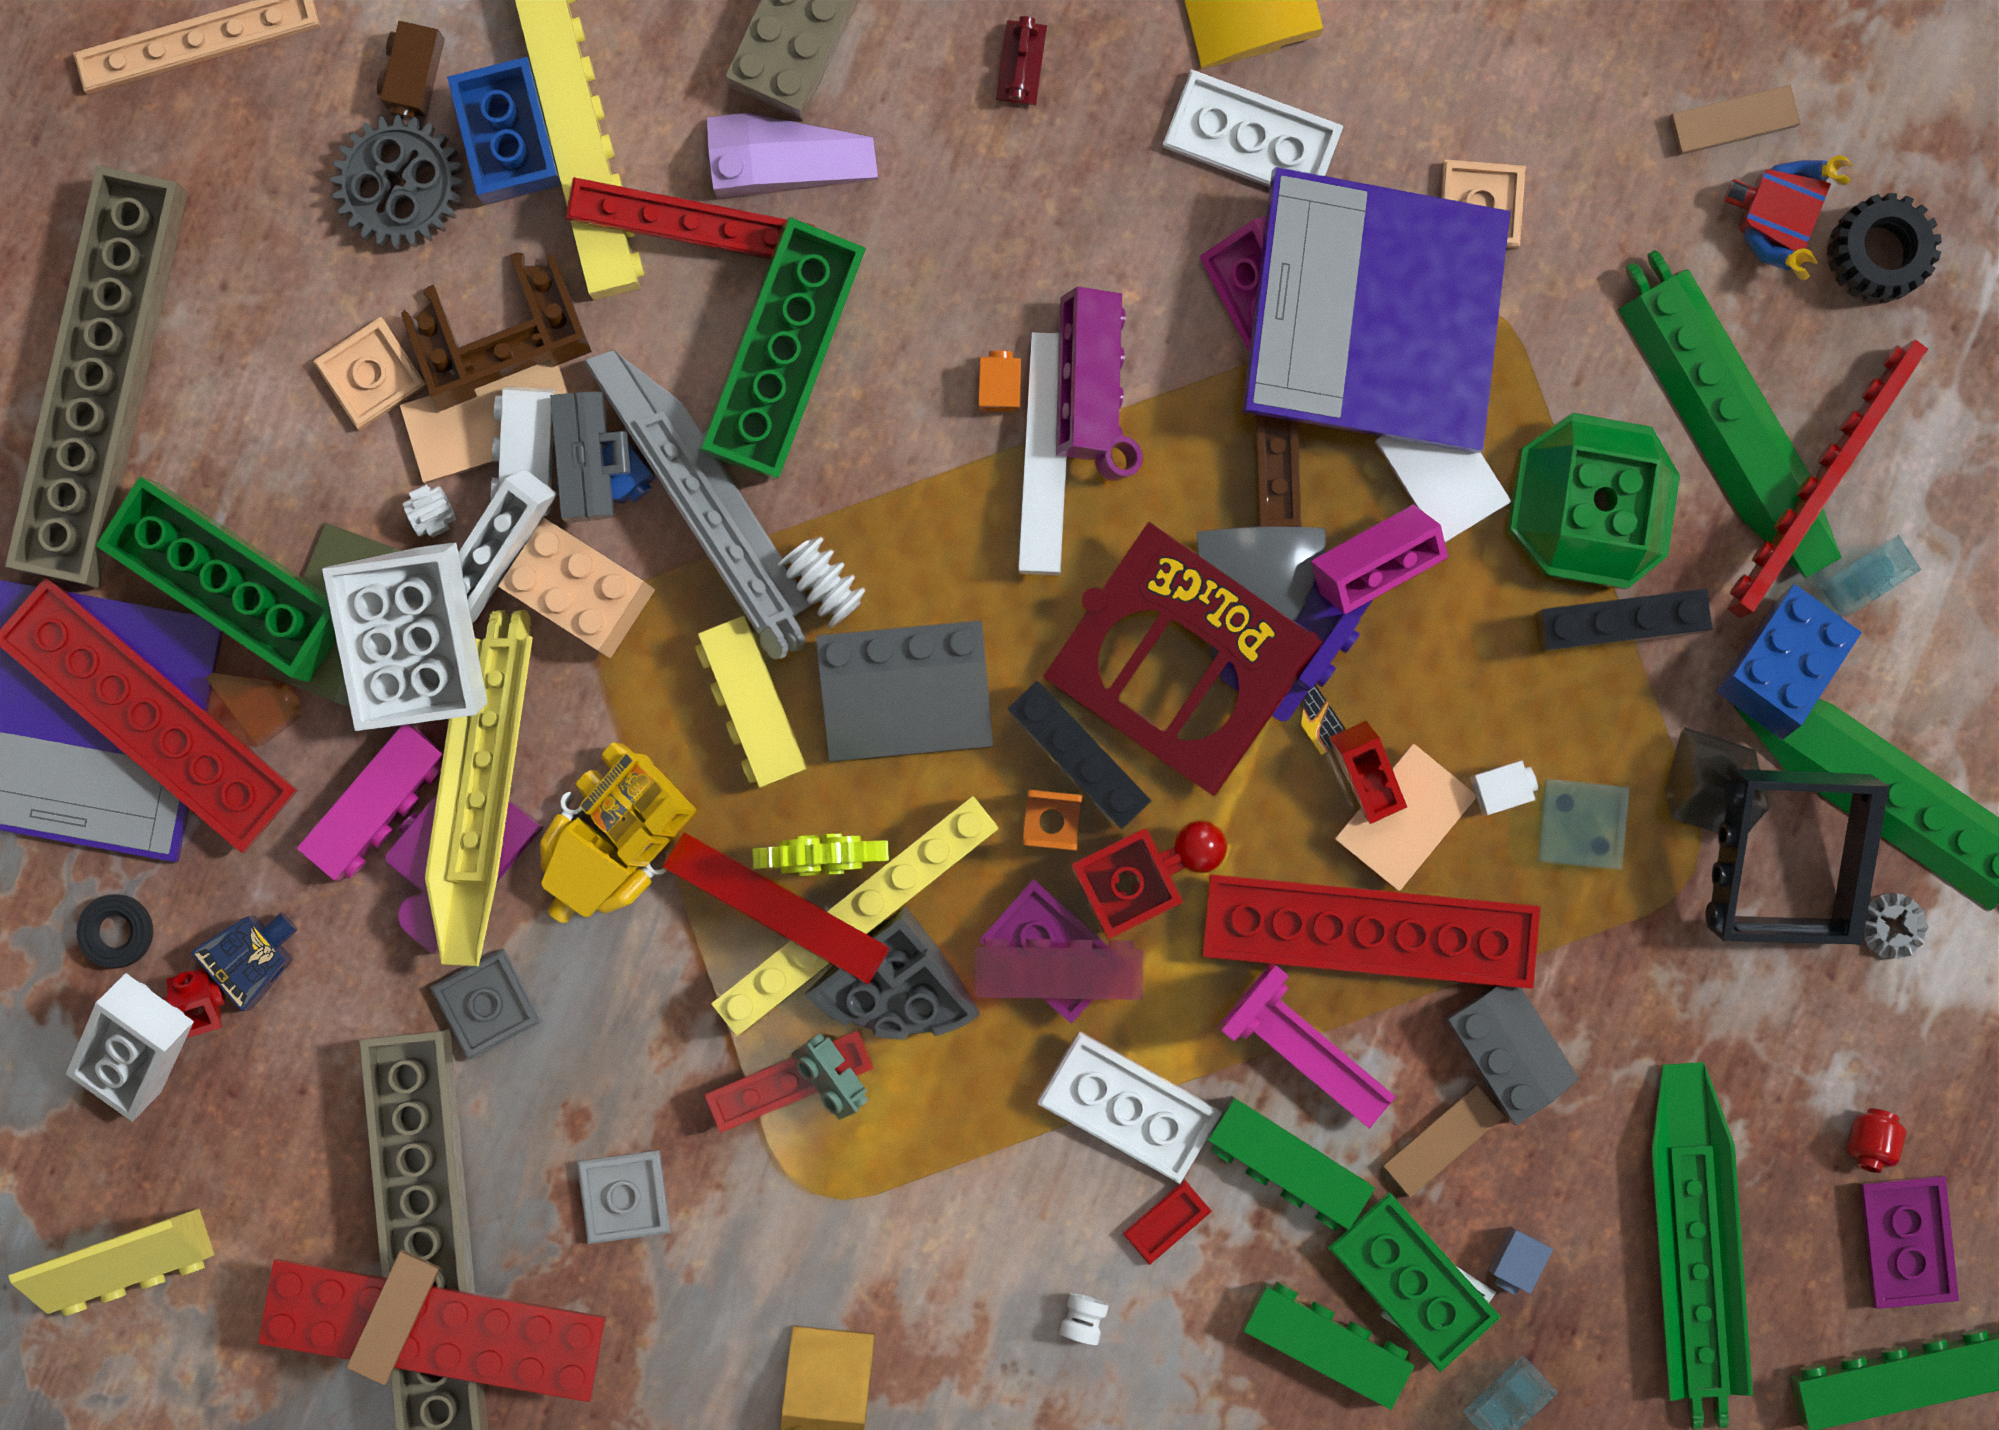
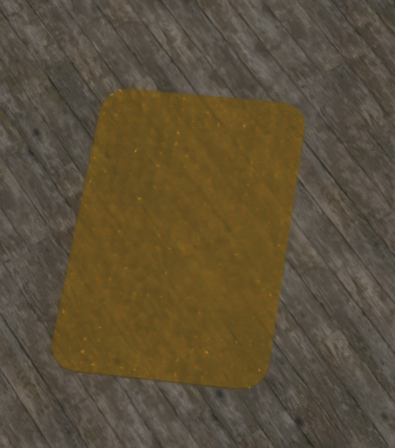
M1499 315L1484 447L1481 454L1511 500L1518 450L1554 424L1524 345L1511 324ZM1248 363L1119 409V426L1122 428L1123 436L1130 437L1136 441L1142 451V464L1135 474L1120 481H1110L1098 472L1095 459L1085 460L1067 457L1060 575L1019 574L1026 443L768 535L782 559L805 541L822 536L824 540L818 551L820 553L830 549L834 551L828 562L830 566L843 562L845 565L839 577L843 578L853 574L855 579L849 589L853 591L864 587L866 590L860 599V606L831 629H829L828 624L833 614L820 617L817 614L823 601L812 604L809 608L796 615L794 619L800 626L806 641L802 650L793 652L788 650L786 656L781 659L773 660L772 657L770 658L767 655V651L760 644V634L757 633L714 564L707 557L647 580L646 583L654 588L655 591L610 659L600 652L604 682L627 747L634 753L647 755L654 763L653 765L664 774L697 810L674 837L667 836L670 840L664 847L667 858L683 833L686 832L827 912L972 796L975 797L999 827L998 831L902 906H905L921 924L950 963L980 1012L979 1017L960 1028L938 1036H933L931 1032L909 1034L906 1039H888L874 1036L871 1029L851 1022L847 1025L839 1023L817 1008L805 996L806 991L833 966L829 964L741 1035L736 1036L726 1023L745 1077L792 1058L791 1052L806 1045L808 1040L820 1032L824 1038L829 1037L833 1041L859 1030L874 1066L873 1070L857 1076L867 1089L865 1095L869 1099L868 1102L858 1108L859 1111L838 1120L836 1115L831 1114L821 1102V1095L818 1092L759 1117L769 1146L786 1174L812 1193L840 1200L877 1195L1072 1124L1040 1106L1037 1100L1078 1030L1175 1085L1186 1083L1274 1051L1275 1049L1254 1032L1247 1039L1239 1036L1233 1041L1216 1028L1217 1024L1236 1005L1237 1000L1261 975L1268 963L1202 957L1209 874L1398 892L1335 840V837L1360 808V804L1346 776L1342 772L1333 748L1321 755L1303 729L1301 720L1304 698L1287 721L1280 722L1271 716L1218 794L1212 796L1043 678V675L1087 612L1082 605L1083 593L1092 587L1103 589L1148 521L1154 523L1197 554V531L1259 527L1255 414L1242 412ZM1298 422L1302 527L1325 528V552L1413 505L1410 497L1375 443L1382 436ZM1113 447L1111 450L1113 463L1118 468L1125 470V455L1121 450ZM1509 503L1445 542L1448 554L1447 559L1374 598L1354 629L1360 633L1359 637L1346 654L1341 650L1338 651L1331 661V664L1336 667L1335 671L1323 687L1319 685L1317 687L1346 729L1364 721L1369 723L1380 737L1392 768L1413 743L1473 792L1471 776L1522 760L1525 768H1532L1538 784V790L1533 791L1534 801L1482 816L1476 798L1399 892L1541 906L1537 944L1538 955L1649 915L1675 899L1695 872L1702 839L1695 803L1635 642L1540 654L1535 619L1536 612L1546 608L1618 600L1615 588L1544 576L1530 560L1520 544L1516 543L1506 530L1510 509ZM802 576L795 577V579L799 583ZM812 588L804 591L807 597L813 590ZM1143 610L1129 614L1119 620L1108 632L1102 644L1099 658L1100 673L1106 688H1110L1159 616L1158 610ZM743 615L748 619L808 769L806 772L763 789L759 788L757 781L750 784L741 764V760L747 758L742 743L734 745L725 722L732 720L726 705L718 706L710 684L717 682L711 666L703 668L695 648L696 645L701 644L699 633ZM982 620L993 747L829 762L819 673L817 635ZM1171 620L1121 693L1120 700L1161 729L1166 730L1212 664L1209 643L1176 620ZM1220 675L1179 732V739L1192 740L1208 736L1220 729L1230 718L1237 703L1238 692L1224 683ZM1037 680L1152 800L1122 830H1119L1007 712V708ZM1028 790L1083 795L1080 804L1076 843L1078 844L1077 851L1022 846ZM1568 794L1573 798L1574 806L1569 812H1561L1556 808L1555 802L1559 795ZM1046 810L1040 816V827L1046 833L1055 834L1063 828L1064 818L1057 810ZM1192 821H1209L1223 831L1227 840V853L1219 867L1207 873H1195L1185 868L1171 875L1183 903L1111 939L1106 938L1071 864L1144 828H1147L1159 853L1173 847L1180 829ZM842 833V836H861V841H888L889 861L862 863V869L844 870V874L823 875L822 866L821 875L799 876V873L781 874L780 868L753 869L752 849L779 847V841L797 839V836L818 834L820 841L821 835ZM1596 837H1604L1609 842V850L1604 855H1596L1591 850V842ZM1121 872L1118 875L1120 881L1115 884L1118 892L1125 890L1128 895L1134 893L1133 885L1138 880L1135 875L1128 877L1125 872ZM673 875L717 999L789 942L786 938ZM1033 879L1126 961L1122 968L1072 1024L979 942L982 936ZM1273 964L1289 976L1283 983L1288 987V990L1280 1000L1319 1033L1461 983L1457 981Z

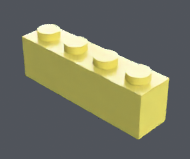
M743 615L699 633L701 644L696 645L695 648L703 668L711 666L717 682L710 684L718 706L726 705L732 720L725 723L734 745L742 743L747 758L741 760V764L749 783L757 781L759 788L763 789L808 771L748 619Z

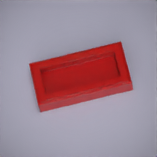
M1184 1179L1125 1229L1122 1234L1143 1259L1151 1265L1208 1216L1212 1210Z

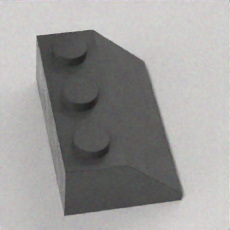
M1493 985L1443 1017L1448 1028L1511 1124L1518 1125L1551 1104L1579 1080V1077L1522 988Z

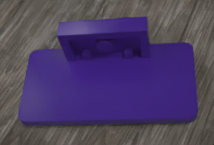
M1315 580L1306 598V606L1294 622L1307 631H1314L1323 643L1277 707L1272 717L1280 722L1287 721L1315 684L1320 687L1326 684L1336 669L1331 664V661L1339 650L1346 654L1355 643L1360 633L1354 629L1373 599L1353 611L1343 614L1319 594ZM1228 662L1220 673L1221 680L1239 693L1235 667L1232 662Z

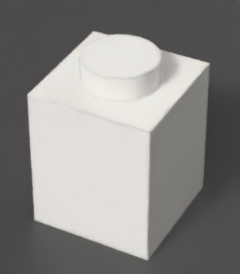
M1523 760L1470 777L1482 816L1534 801L1533 791L1538 790L1534 772L1531 767L1525 768Z

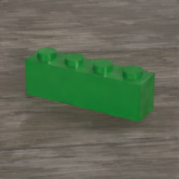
M1233 1096L1207 1138L1208 1141L1213 1143L1210 1149L1212 1153L1230 1164L1234 1158H1237L1249 1166L1245 1171L1248 1176L1264 1186L1268 1184L1269 1180L1284 1188L1280 1194L1281 1197L1300 1209L1306 1202L1318 1210L1315 1218L1335 1231L1339 1225L1350 1230L1375 1190V1187Z
M1276 1281L1274 1287L1263 1283L1241 1325L1245 1333L1390 1410L1393 1409L1414 1368V1364L1406 1359L1409 1351L1389 1340H1386L1384 1346L1369 1339L1372 1334L1370 1330L1351 1320L1346 1327L1332 1319L1335 1314L1334 1311L1316 1301H1313L1310 1307L1296 1300L1297 1291Z

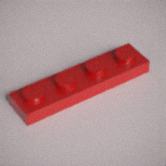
M859 1030L832 1041L845 1059L843 1063L835 1068L838 1075L849 1067L856 1076L874 1069ZM792 1057L704 1095L719 1132L722 1133L818 1093V1090L811 1081L801 1075L796 1066L797 1061Z

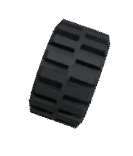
M1887 193L1884 197H1880L1879 194L1871 196L1848 211L1832 230L1830 237L1833 238V242L1828 245L1827 254L1833 255L1834 258L1829 262L1830 270H1838L1840 274L1835 279L1838 284L1842 286L1847 283L1851 287L1847 293L1853 297L1862 294L1864 295L1863 301L1872 303L1876 299H1880V303H1888L1895 298L1898 300L1925 283L1924 280L1930 277L1936 269L1933 264L1940 260L1941 251L1936 250V246L1942 243L1941 234H1933L1932 231L1938 225L1935 218L1927 220L1923 215L1928 211L1925 206L1921 204L1915 208L1912 206L1913 198L1905 196L1898 200L1897 193ZM1870 228H1884L1898 237L1903 247V261L1900 268L1895 270L1883 269L1870 260L1864 243L1866 233Z

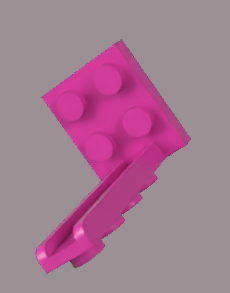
M1268 963L1261 975L1237 1000L1236 1005L1217 1024L1216 1028L1233 1041L1239 1036L1247 1039L1254 1032L1370 1129L1396 1097L1280 1000L1288 990V987L1283 983L1289 976L1278 966Z

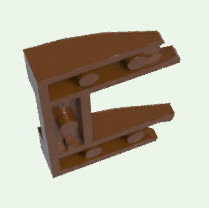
M515 252L510 254L534 319L460 348L434 285L428 286L423 291L425 297L431 303L415 318H412L405 310L401 313L430 396L439 412L476 398L475 389L548 360H551L555 367L592 352L553 254H548V266H525V256L523 253Z

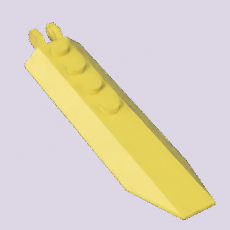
M505 610L492 611L487 626L486 638H483V640L475 638L488 703L476 715L450 718L448 721L425 873L442 965L479 967L498 877L533 639L530 636L531 620L527 610L513 611L510 618L511 623H509V616Z

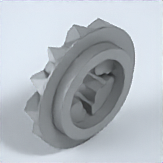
M1888 893L1878 896L1869 903L1863 937L1864 942L1874 953L1884 958L1899 959L1911 956L1913 952L1924 944V937L1929 928L1924 915L1925 910L1913 898L1903 894ZM1899 915H1902L1903 919L1900 925L1909 934L1894 933L1892 937L1887 939L1890 927L1880 917L1896 919Z

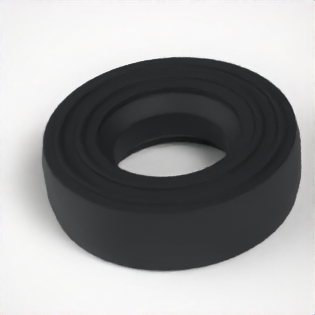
M120 894L99 897L92 901L79 917L76 931L78 944L84 955L101 967L123 968L139 961L151 945L153 939L152 919L146 908L132 897ZM112 915L123 917L130 926L128 941L117 948L106 945L100 937L102 922Z

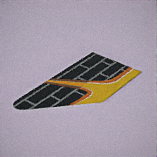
M1315 684L1304 698L1301 725L1320 754L1323 755L1333 748L1329 737L1346 730V728Z

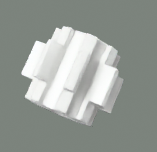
M426 484L409 492L411 499L403 502V506L418 536L428 533L433 538L450 530L448 523L456 520V517L441 486L431 489Z

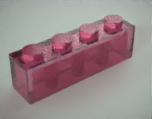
M984 938V947H975V997L1143 1000V949H1134V940H1109V948H1092V940H1067V948L1051 947V939H1026V947H1009V939Z

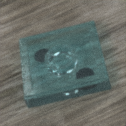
M1546 779L1538 862L1622 870L1630 787Z

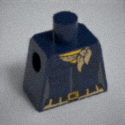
M282 912L266 926L256 916H247L196 947L190 953L242 1012L250 1011L258 1004L293 960L282 944L298 929Z

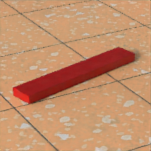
M573 177L571 181L565 220L764 259H770L782 225L787 220Z
M686 832L683 833L662 866L671 874L867 985L890 950L885 944Z

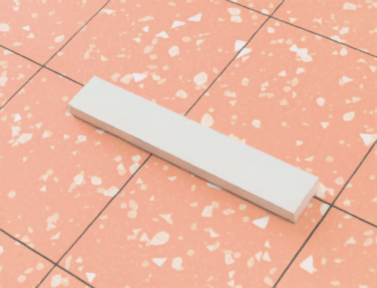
M1032 332L1019 574H1061L1067 457L1056 456L1059 333Z

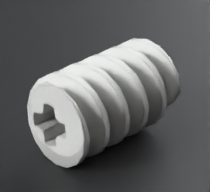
M820 536L799 545L778 563V566L791 563L786 573L788 579L802 576L797 585L798 591L802 592L813 589L807 598V602L815 604L823 601L817 614L820 617L833 614L828 624L829 629H831L860 606V599L866 590L864 587L853 591L849 589L855 576L852 574L843 578L839 577L845 564L839 562L830 566L828 562L834 551L832 549L821 553L818 551L824 540Z

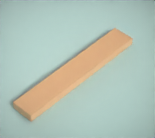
M254 0L74 52L73 55L83 90L88 95L317 29L321 25L314 0Z

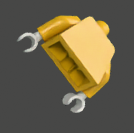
M567 792L562 796L561 807L563 812L555 815L540 841V868L545 873L541 885L546 891L555 896L548 908V913L555 920L562 923L569 922L575 911L583 917L589 918L596 910L600 913L608 914L632 904L652 883L650 878L653 875L659 876L666 872L664 868L654 870L650 864L642 870L637 869L639 866L625 865L617 855L619 849L615 844L579 819L585 814L581 807L576 810H569L567 808L569 801L573 797L572 792Z

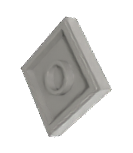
M660 1150L577 1162L588 1244L671 1232Z

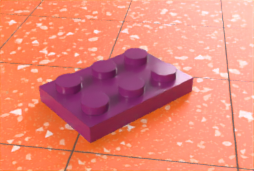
M1034 879L979 940L984 947L1071 1024L1126 963L1121 956Z
M1937 1175L1859 1183L1873 1308L1883 1309L1959 1301L1946 1176Z

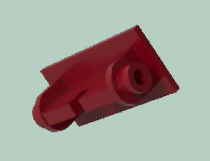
M1020 16L1019 21L1007 20L996 96L998 101L1035 106L1037 104L1047 25L1035 24V18Z

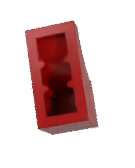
M1367 721L1329 737L1342 772L1352 787L1369 824L1407 808L1380 737Z

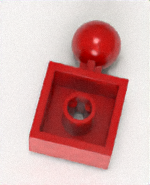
M1196 820L1180 829L1173 847L1159 853L1147 828H1144L1071 864V867L1106 938L1111 939L1183 903L1171 875L1185 868L1195 873L1213 871L1225 859L1227 840L1223 831L1214 823ZM1121 872H1125L1128 877L1135 875L1138 880L1133 885L1134 893L1128 895L1125 890L1118 892L1115 884L1120 881L1118 875Z

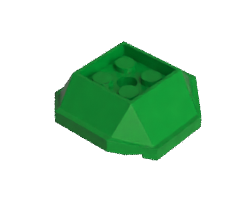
M1571 413L1518 450L1506 530L1516 543L1520 544L1530 560L1544 576L1625 590L1630 588L1669 555L1680 474L1652 426ZM1597 490L1602 491L1607 497L1608 505L1605 511L1599 510L1594 504V494Z

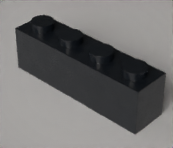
M1707 589L1546 608L1535 613L1540 654L1702 634L1713 630Z
M1038 680L1007 708V712L1119 830H1122L1152 801Z

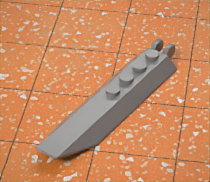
M614 350L585 359V365L757 633L760 634V644L767 651V655L775 660L785 657L788 650L790 652L802 650L806 642L805 636L794 617L812 604L807 602L808 597L804 591L800 592L797 590V580L795 578L788 579L786 576L789 569L788 566H778L782 557L719 459L697 451L703 434L683 403Z

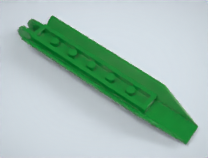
M1653 250L1647 254V259L1661 284L1650 289L1643 271L1637 264L1632 262L1625 266L1627 276L1639 296L1619 308L1618 311L1740 518L1765 542L1771 543L1778 532L1774 528L1775 523L1786 509L1790 508L1793 510L1800 499L1796 496V492L1806 478L1810 476V473L1690 270L1687 269L1672 277L1670 268L1659 251ZM1824 508L1787 561L1805 579L1842 558Z
M1818 699L1803 724L1783 740L1734 705L1733 708L1785 771L1872 774L1889 786L1881 837L1991 911L1999 903L1998 816L1835 705L1822 699ZM1816 792L1849 814L1853 793Z
M1705 1063L1662 1064L1651 1152L1669 1401L1688 1397L1690 1425L1692 1430L1702 1429L1704 1423L1702 1398L1714 1397V1420L1718 1428H1727L1729 1426L1728 1396H1753L1735 1144Z

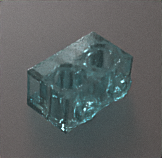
M1522 1355L1462 1412L1478 1430H1519L1558 1392L1534 1365Z

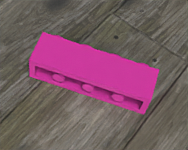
M412 724L402 725L297 849L334 881H342L345 877L349 880L352 879L365 865L366 860L362 857L372 845L376 848L380 847L390 836L393 829L389 825L399 813L404 817L415 807L420 800L416 794L426 782L432 785L439 779L444 751Z

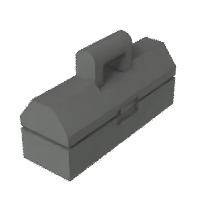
M602 392L550 395L561 519L566 523H575L615 517L611 476L631 473L627 432L607 433L604 394ZM611 443L613 465L604 466L603 444Z

